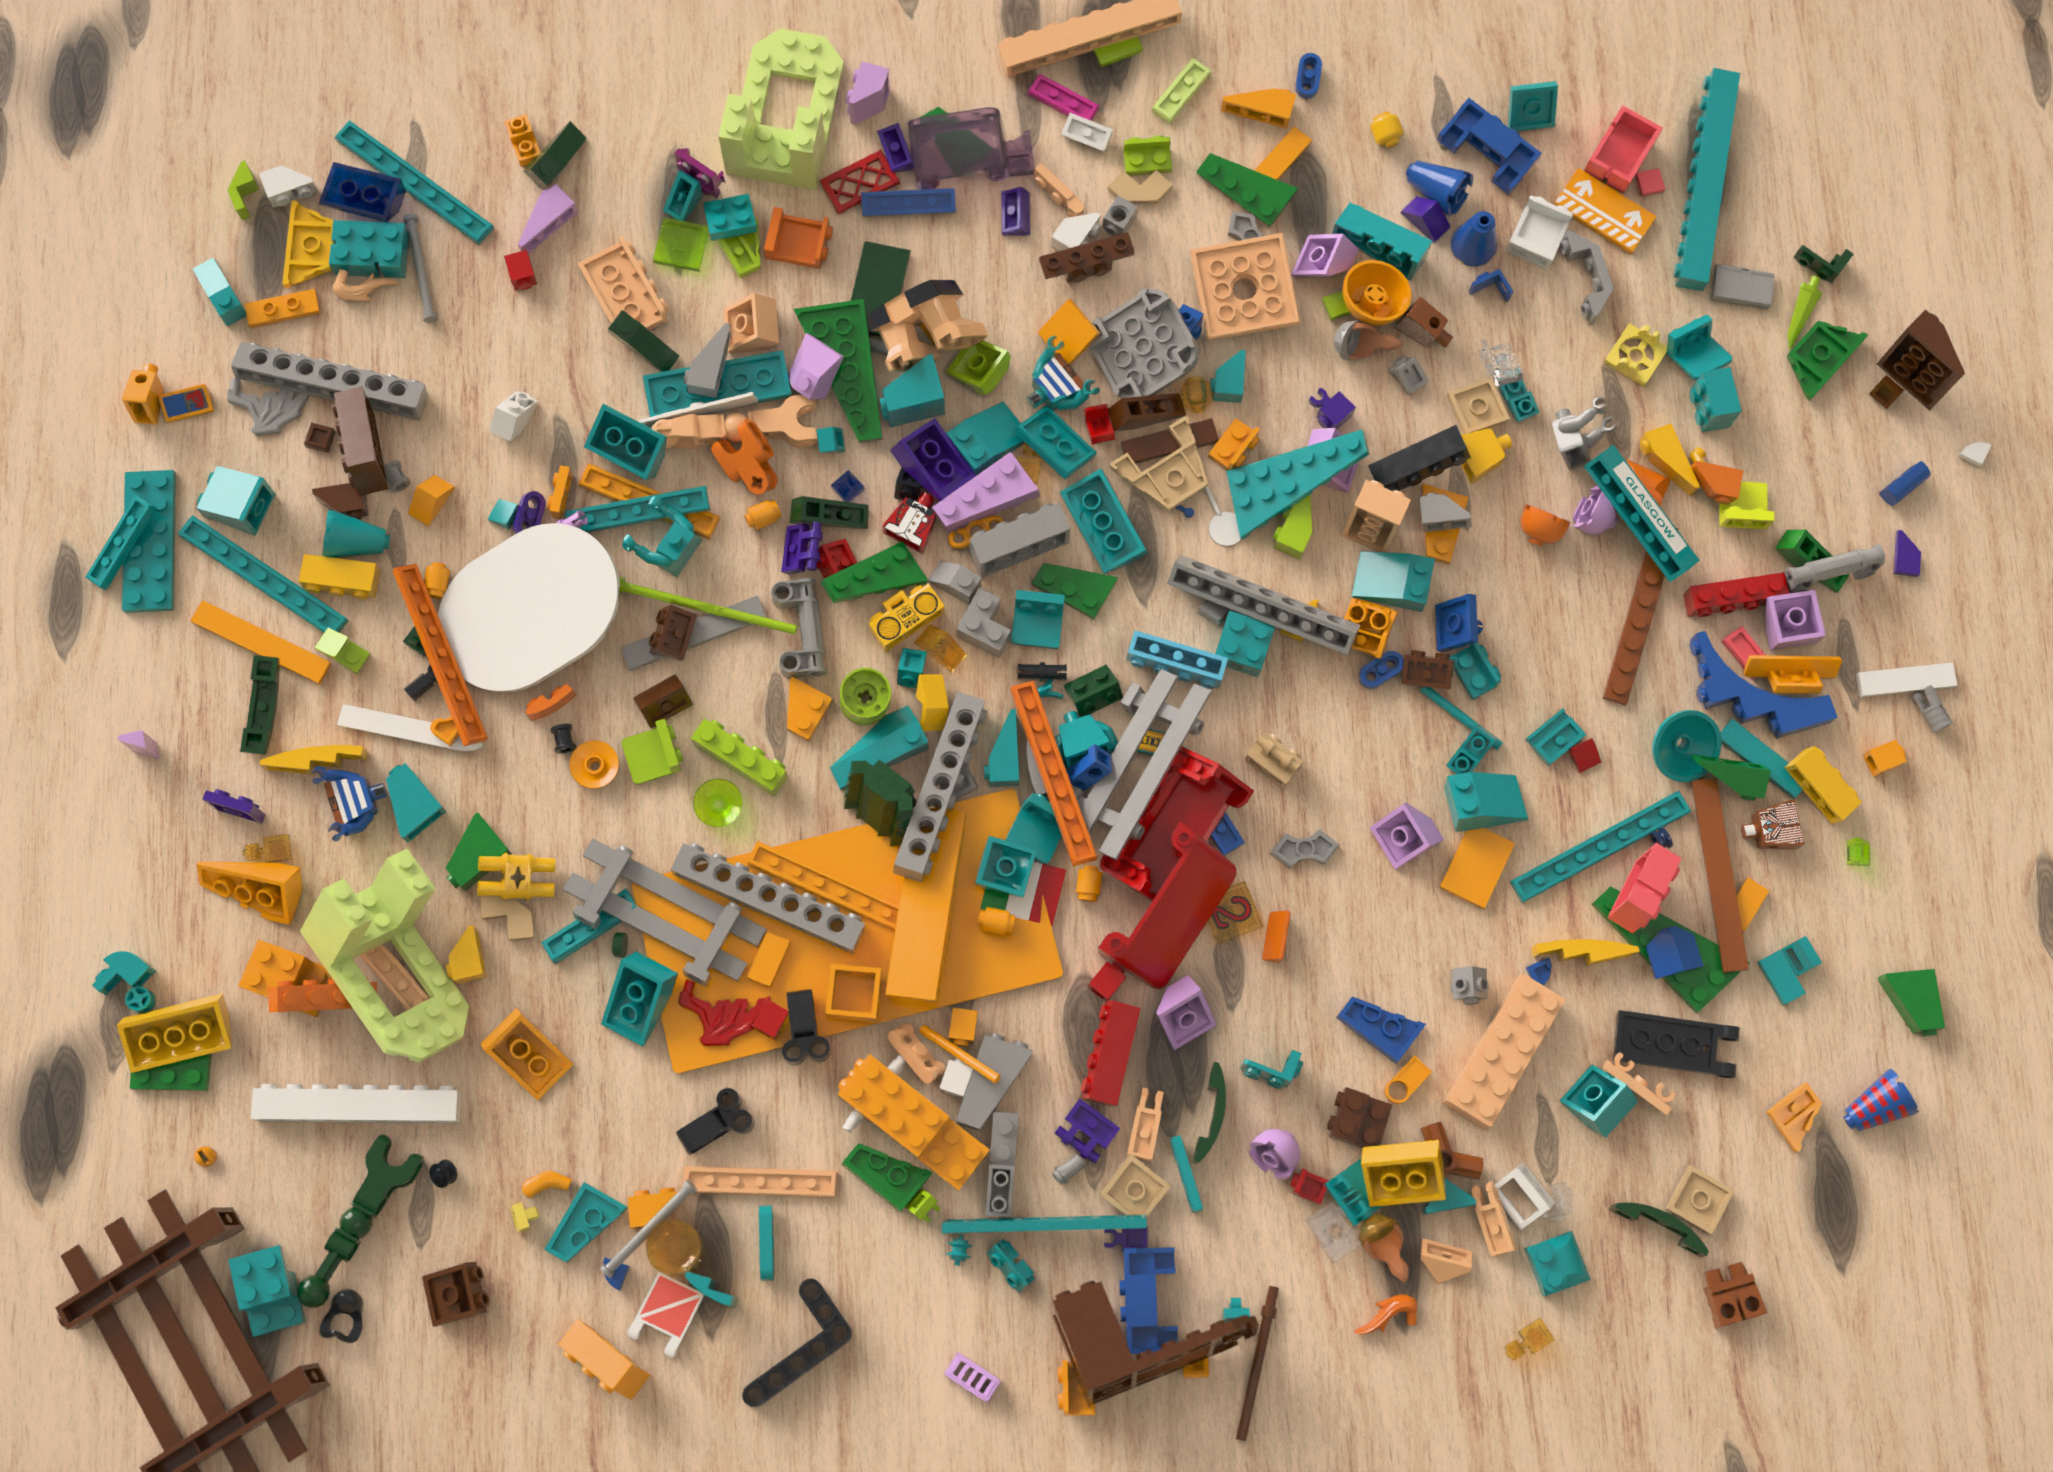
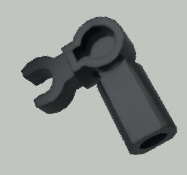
M431 665L428 666V672L425 675L422 673L404 688L414 701L433 687V682L438 684Z

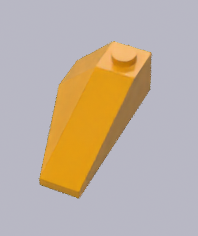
M199 861L196 864L200 886L224 898L230 896L241 902V907L245 909L251 907L261 912L260 916L267 920L288 925L292 923L303 889L300 867L281 863Z

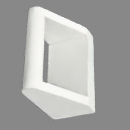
M1524 1162L1495 1183L1499 1193V1201L1501 1200L1504 1211L1519 1230L1525 1228L1555 1204V1201ZM1512 1178L1516 1180L1538 1208L1525 1220L1500 1189L1502 1185Z

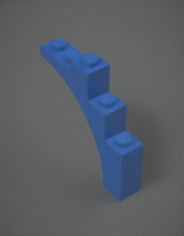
M1706 631L1696 633L1690 639L1691 653L1693 656H1696L1699 663V675L1705 680L1697 687L1698 700L1701 704L1703 703L1705 709L1733 702V714L1736 718H1739L1740 724L1768 717L1769 730L1771 733H1774L1776 739L1830 724L1838 718L1830 695L1814 698H1790L1769 693L1748 683L1731 670L1713 648Z

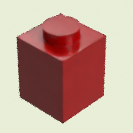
M527 250L504 256L514 290H527L537 284Z
M1106 961L1088 984V989L1103 1001H1109L1126 980L1127 976L1123 974L1125 970L1115 962L1110 964Z

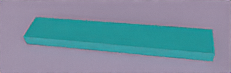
M700 486L564 512L567 519L578 510L583 511L586 515L578 520L587 517L588 523L579 529L589 533L666 519L667 517L663 515L661 510L649 507L648 503L653 496L660 497L665 501L664 504L667 506L671 505L683 515L710 511L711 508L707 486Z

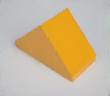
M436 475L431 476L416 486L408 515L429 527L455 489V486Z

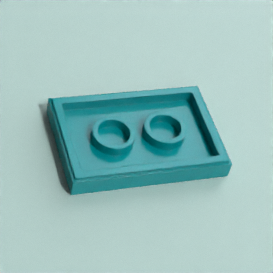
M1047 405L1018 425L1014 431L1064 479H1067L1095 458L1097 454L1086 441Z

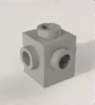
M1470 966L1451 969L1453 999L1463 1000L1465 1005L1478 1004L1480 999L1488 998L1489 983L1486 968Z

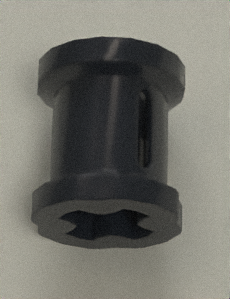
M560 724L550 729L551 734H554L555 753L564 754L572 752L577 748L572 740L571 730L573 728L571 724Z

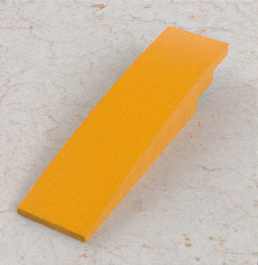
M928 808L929 810H931V811H933V812H936V811H939V810H940V809H936V808ZM947 811L946 817H949L945 832L940 831L938 839H941L937 854L932 852L930 861H933L929 876L924 875L922 882L904 877L885 994L887 997L937 1002L939 981L942 977L944 957H946L966 818V812ZM923 827L920 831L928 834L932 832V829ZM914 849L912 853L920 856L924 854V851Z

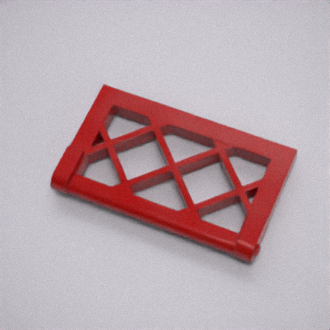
M879 150L820 179V184L835 211L841 214L862 203L861 195H858L861 185L873 188L868 192L886 191L899 185L900 180L895 173H892L886 157ZM879 161L881 164L880 170L868 167V165ZM860 169L862 170L859 180L847 177ZM865 171L878 174L875 184L862 181ZM881 175L889 177L890 181L878 185ZM842 180L839 190L831 188V183ZM845 181L857 184L854 194L842 191ZM840 195L853 198L842 205L839 201Z

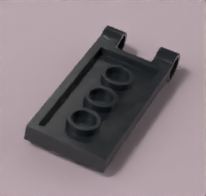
M1618 1010L1613 1061L1615 1056L1621 1052L1624 1056L1620 1062L1629 1063L1632 1060L1634 1064L1709 1074L1722 1078H1736L1737 1065L1717 1062L1716 1053L1718 1039L1739 1041L1740 1028L1730 1025ZM1703 1045H1706L1708 1047L1707 1052H1704L1702 1050Z

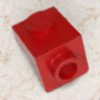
M1107 404L1085 408V426L1091 443L1097 444L1115 440Z
M1302 1168L1299 1173L1295 1172L1292 1177L1290 1186L1293 1187V1191L1291 1194L1321 1205L1327 1189L1324 1184L1329 1180L1307 1172L1306 1169Z

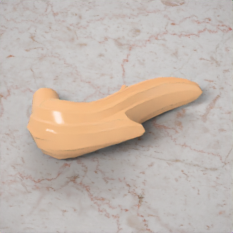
M339 269L333 285V291L344 300L372 301L368 295L374 289L384 285H397L399 283L390 278H375L372 273L363 283L350 286L345 284L349 272Z

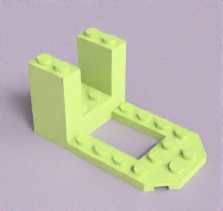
M779 29L753 45L742 96L728 94L719 132V142L726 174L817 190L844 67L842 58L825 36ZM772 74L815 82L810 108L798 106L793 130L761 125Z
M407 848L388 857L371 887L357 894L353 892L345 879L323 888L300 932L384 1054L392 1056L398 1054L409 1057L411 1061L420 1063L462 1039L469 1004L453 981L449 979L446 971L413 926L436 888ZM388 941L392 942L430 997V999L396 1017L392 1016L353 960Z

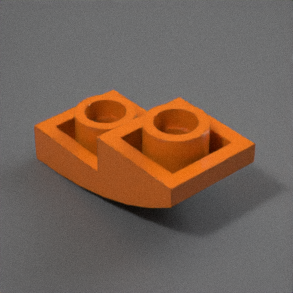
M565 683L562 687L558 686L551 693L550 700L546 699L542 694L538 698H533L527 704L525 714L531 721L541 719L565 706L576 694Z

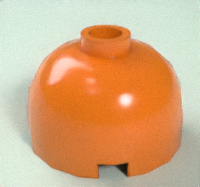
M1528 504L1525 505L1520 520L1523 533L1530 537L1528 542L1542 547L1543 543L1554 544L1560 541L1571 523Z

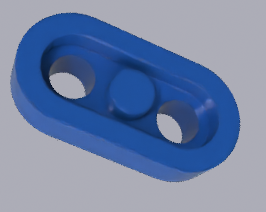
M1314 53L1304 54L1300 58L1295 91L1298 96L1304 99L1313 98L1319 88L1322 60ZM1306 66H1312L1313 69L1309 70ZM1307 86L1310 90H1304L1303 87Z
M1388 651L1383 654L1382 659L1376 658L1363 666L1359 673L1361 685L1367 689H1375L1397 676L1403 669L1404 659L1402 655L1396 651ZM1387 662H1393L1395 667L1389 668ZM1368 674L1374 675L1375 680H1373V681L1368 680V679H1367V675H1368Z

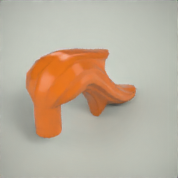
M1407 1294L1396 1295L1375 1304L1380 1307L1378 1314L1368 1324L1353 1332L1363 1335L1380 1329L1384 1333L1388 1321L1397 1313L1404 1311L1407 1313V1324L1416 1325L1418 1304L1415 1298Z

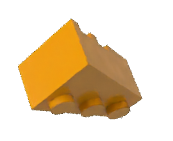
M577 1319L558 1344L565 1350L563 1355L574 1364L578 1360L583 1365L581 1370L592 1379L594 1376H597L601 1380L599 1385L610 1394L615 1391L632 1400L650 1377L648 1372L635 1365L628 1356L623 1355L609 1341L579 1319Z

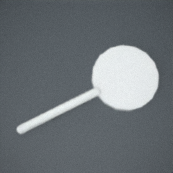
M1206 487V494L1217 514L1209 523L1210 537L1221 546L1235 545L1241 540L1236 515L1231 512H1221L1209 487Z

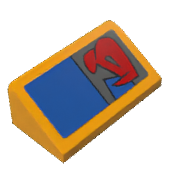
M206 384L158 395L167 423L214 412L210 390Z

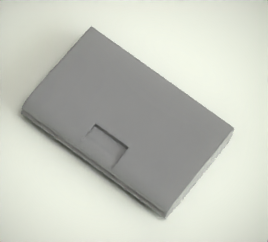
M1716 264L1711 300L1768 310L1772 301L1774 273Z

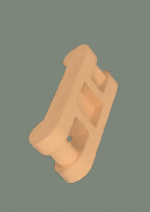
M903 1023L898 1028L889 1032L888 1040L924 1083L929 1084L937 1077L945 1074L946 1066L944 1063L935 1060L925 1045L914 1035V1028L910 1023Z

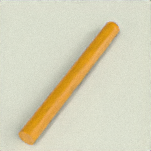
M925 1024L920 1027V1034L994 1084L999 1082L1001 1075Z

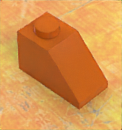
M1695 461L1691 464L1695 477L1708 498L1716 499L1715 502L1719 504H1730V502L1732 503L1739 498L1744 470L1702 461Z

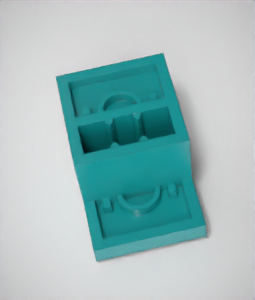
M282 1245L228 1259L240 1311H247L253 1337L306 1323L302 1304L297 1297L298 1285L295 1272L287 1271Z

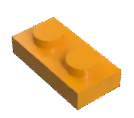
M560 465L559 472L554 474L553 487L555 489L553 495H550L548 498L547 508L550 509L552 517L556 519H563L573 477L570 467Z

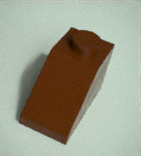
M350 483L312 489V494L317 501L330 510L359 520L362 517L369 516L366 495L360 496L356 487L352 488Z

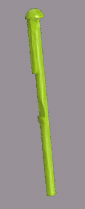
M619 577V595L624 591L794 635L797 632V625L625 582V577Z

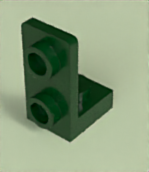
M1802 245L1794 255V258L1800 265L1808 267L1817 273L1819 278L1832 284L1854 254L1846 249L1841 256L1836 254L1829 263Z

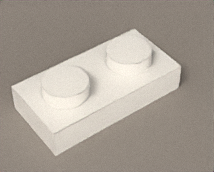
M1070 113L1061 135L1105 153L1113 129Z

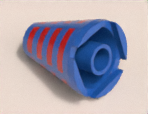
M1889 1069L1845 1109L1846 1115L1843 1118L1851 1130L1855 1128L1860 1132L1919 1113V1110H1917L1918 1106L1903 1082H1896L1895 1079L1899 1076L1893 1069Z

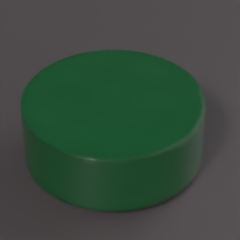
M617 932L612 941V953L614 957L625 958L628 949L627 933Z

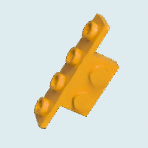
M1750 655L1743 673L1745 677H1767L1774 693L1821 694L1823 685L1820 678H1836L1842 664L1841 657Z

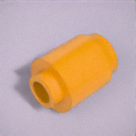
M766 500L746 509L747 514L744 515L748 527H753L756 531L776 523L777 519L782 517L775 500L770 502Z
M432 562L431 566H426L424 583L430 597L433 599H442L448 588L450 570L446 568V564Z
M1084 865L1083 869H1078L1076 885L1078 900L1097 902V898L1101 893L1103 872L1098 871V866Z
M986 907V911H980L978 925L982 926V931L1005 936V933L1012 934L1015 915L1010 914V911Z

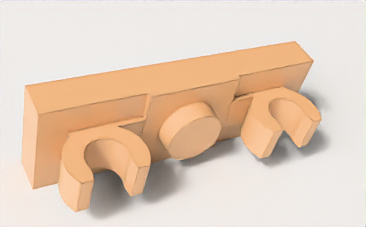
M1621 1052L1615 1056V1064L1608 1059L1602 1067L1607 1072L1627 1084L1630 1089L1665 1115L1670 1112L1672 1108L1666 1102L1674 1099L1675 1092L1671 1091L1667 1096H1662L1661 1090L1665 1086L1663 1083H1659L1656 1086L1655 1093L1647 1088L1649 1082L1638 1074L1633 1077L1626 1072L1634 1067L1632 1060L1626 1066L1620 1065V1060L1624 1056Z

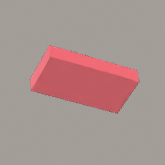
M1742 626L1721 641L1743 669L1750 655L1766 656Z

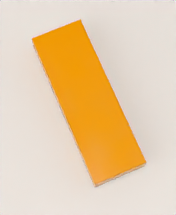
M1294 126L1254 171L1279 180L1309 147L1312 139Z

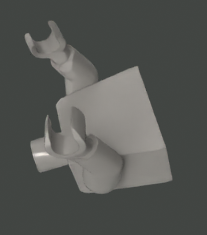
M1596 397L1592 402L1593 407L1587 408L1577 416L1571 415L1570 410L1567 408L1556 412L1557 420L1552 422L1560 453L1569 470L1590 462L1591 458L1588 448L1601 440L1606 432L1613 433L1617 428L1616 425L1606 428V424L1613 420V417H1607L1598 429L1595 428L1590 433H1582L1581 428L1594 419L1597 413L1606 414L1609 411L1606 404L1597 406L1598 404L1606 403L1603 397Z

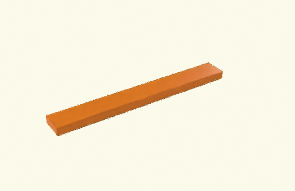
M417 564L395 567L392 572L463 746L485 742L488 739Z
M1030 681L1011 686V695L1072 866L1097 860L1096 851L1035 682Z

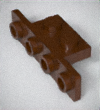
M1123 233L1040 256L1039 262L1045 279L1065 275L1067 283L1071 281L1077 283L1089 276H1103L1112 270L1113 261L1133 256L1135 250L1129 233Z

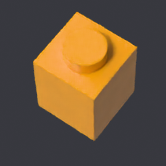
M1897 740L1873 748L1862 755L1873 777L1898 768L1907 762L1905 750L1898 744Z
M953 1008L949 1041H953V1044L959 1047H968V1043L974 1044L978 1011Z

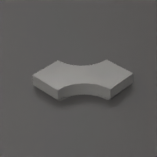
M1232 211L1227 236H1231L1238 241L1263 236L1256 227L1255 215Z
M1321 830L1308 838H1294L1285 834L1270 855L1289 869L1294 864L1304 860H1313L1324 865L1340 844Z

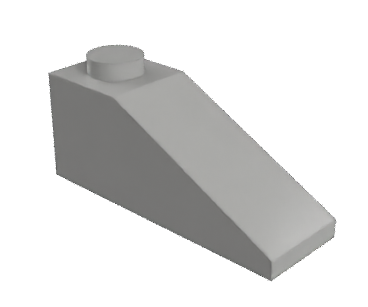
M725 323L692 361L690 370H686L684 384L687 385L689 393L717 398L732 336V329L729 323Z

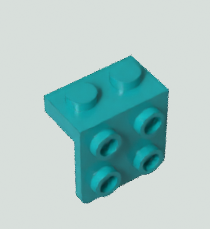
M1708 314L1694 319L1685 326L1675 329L1668 334L1666 354L1693 380H1697L1704 371L1721 369L1732 363V356L1711 337L1713 319Z
M1032 793L1023 802L1005 839L1006 841L1037 850L1034 859L1042 864H1047L1051 860L1062 837L1049 800L1041 794Z
M1292 1050L1287 1056L1282 1072L1248 1059H1244L1240 1069L1245 1071L1243 1075L1254 1080H1258V1077L1268 1080L1267 1084L1271 1087L1281 1089L1283 1086L1287 1088L1292 1078L1296 1079L1301 1071L1303 1061L1300 1060L1302 1053Z

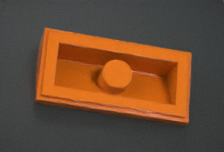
M1275 911L1269 914L1262 960L1280 963L1284 959L1290 911Z

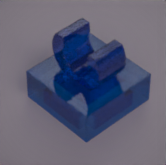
M849 470L831 484V488L844 502H851L865 490V487Z

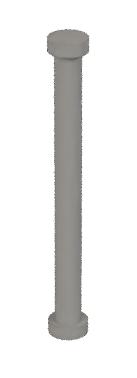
M407 214L403 217V220L408 228L424 308L423 321L430 323L436 321L438 317L437 313L433 310L416 224L418 217L416 214Z
M686 1180L683 1183L684 1186L613 1259L608 1264L604 1263L600 1267L601 1271L608 1278H612L615 1275L614 1271L691 1193L695 1194L698 1191L691 1181Z

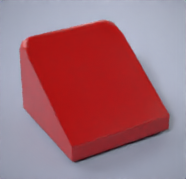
M1593 738L1568 751L1579 773L1601 763Z

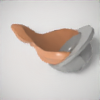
M1359 320L1343 323L1334 336L1335 349L1340 353V357L1343 360L1348 361L1368 357L1379 348L1390 351L1403 346L1402 342L1395 336L1381 335L1372 325L1362 323Z

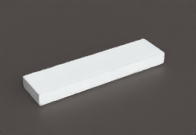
M1953 662L1859 672L1856 674L1860 698L1924 691V688L1932 685L1934 690L1955 688L1957 686Z

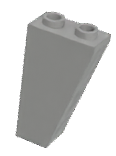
M991 1033L990 1036L984 1035L977 1060L1001 1075L998 1083L994 1084L973 1069L956 1124L979 1132L1030 1060L1033 1050L1028 1049V1044L1015 1041L1012 1044L1004 1041L1005 1037L995 1033Z

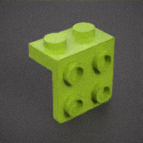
M665 719L655 722L657 728L624 738L621 742L632 780L636 785L682 771L680 762H683L680 748H675L672 741L676 739L673 726H668Z

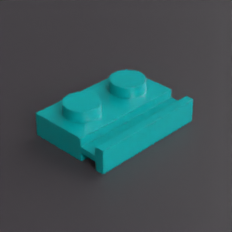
M1562 708L1529 735L1525 741L1529 742L1533 747L1532 749L1549 767L1584 738L1586 733Z

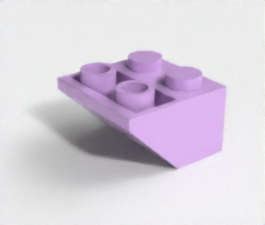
M862 61L860 69L855 70L853 75V83L855 84L853 90L849 89L846 103L848 104L847 114H850L851 124L856 125L884 110L890 92L889 68Z

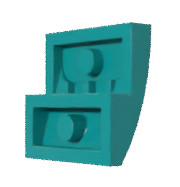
M686 1271L685 1277L698 1291L723 1305L735 1307L736 1297L713 1290L715 1280Z

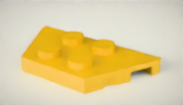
M295 200L291 201L282 283L284 288H290L332 271L329 265L330 247L333 244L331 240L333 220L320 216L318 212L301 206Z

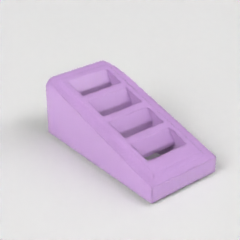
M959 1352L944 1373V1375L986 1403L1001 1382V1380ZM961 1361L964 1362L965 1365L958 1376H955L953 1373ZM969 1367L973 1368L972 1374L964 1382L962 1380ZM979 1372L983 1376L976 1387L973 1388L970 1385ZM988 1378L991 1382L982 1394L979 1390Z

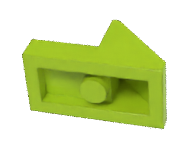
M327 628L315 646L316 650L355 674H358L370 656V652L350 641L349 637L330 628Z

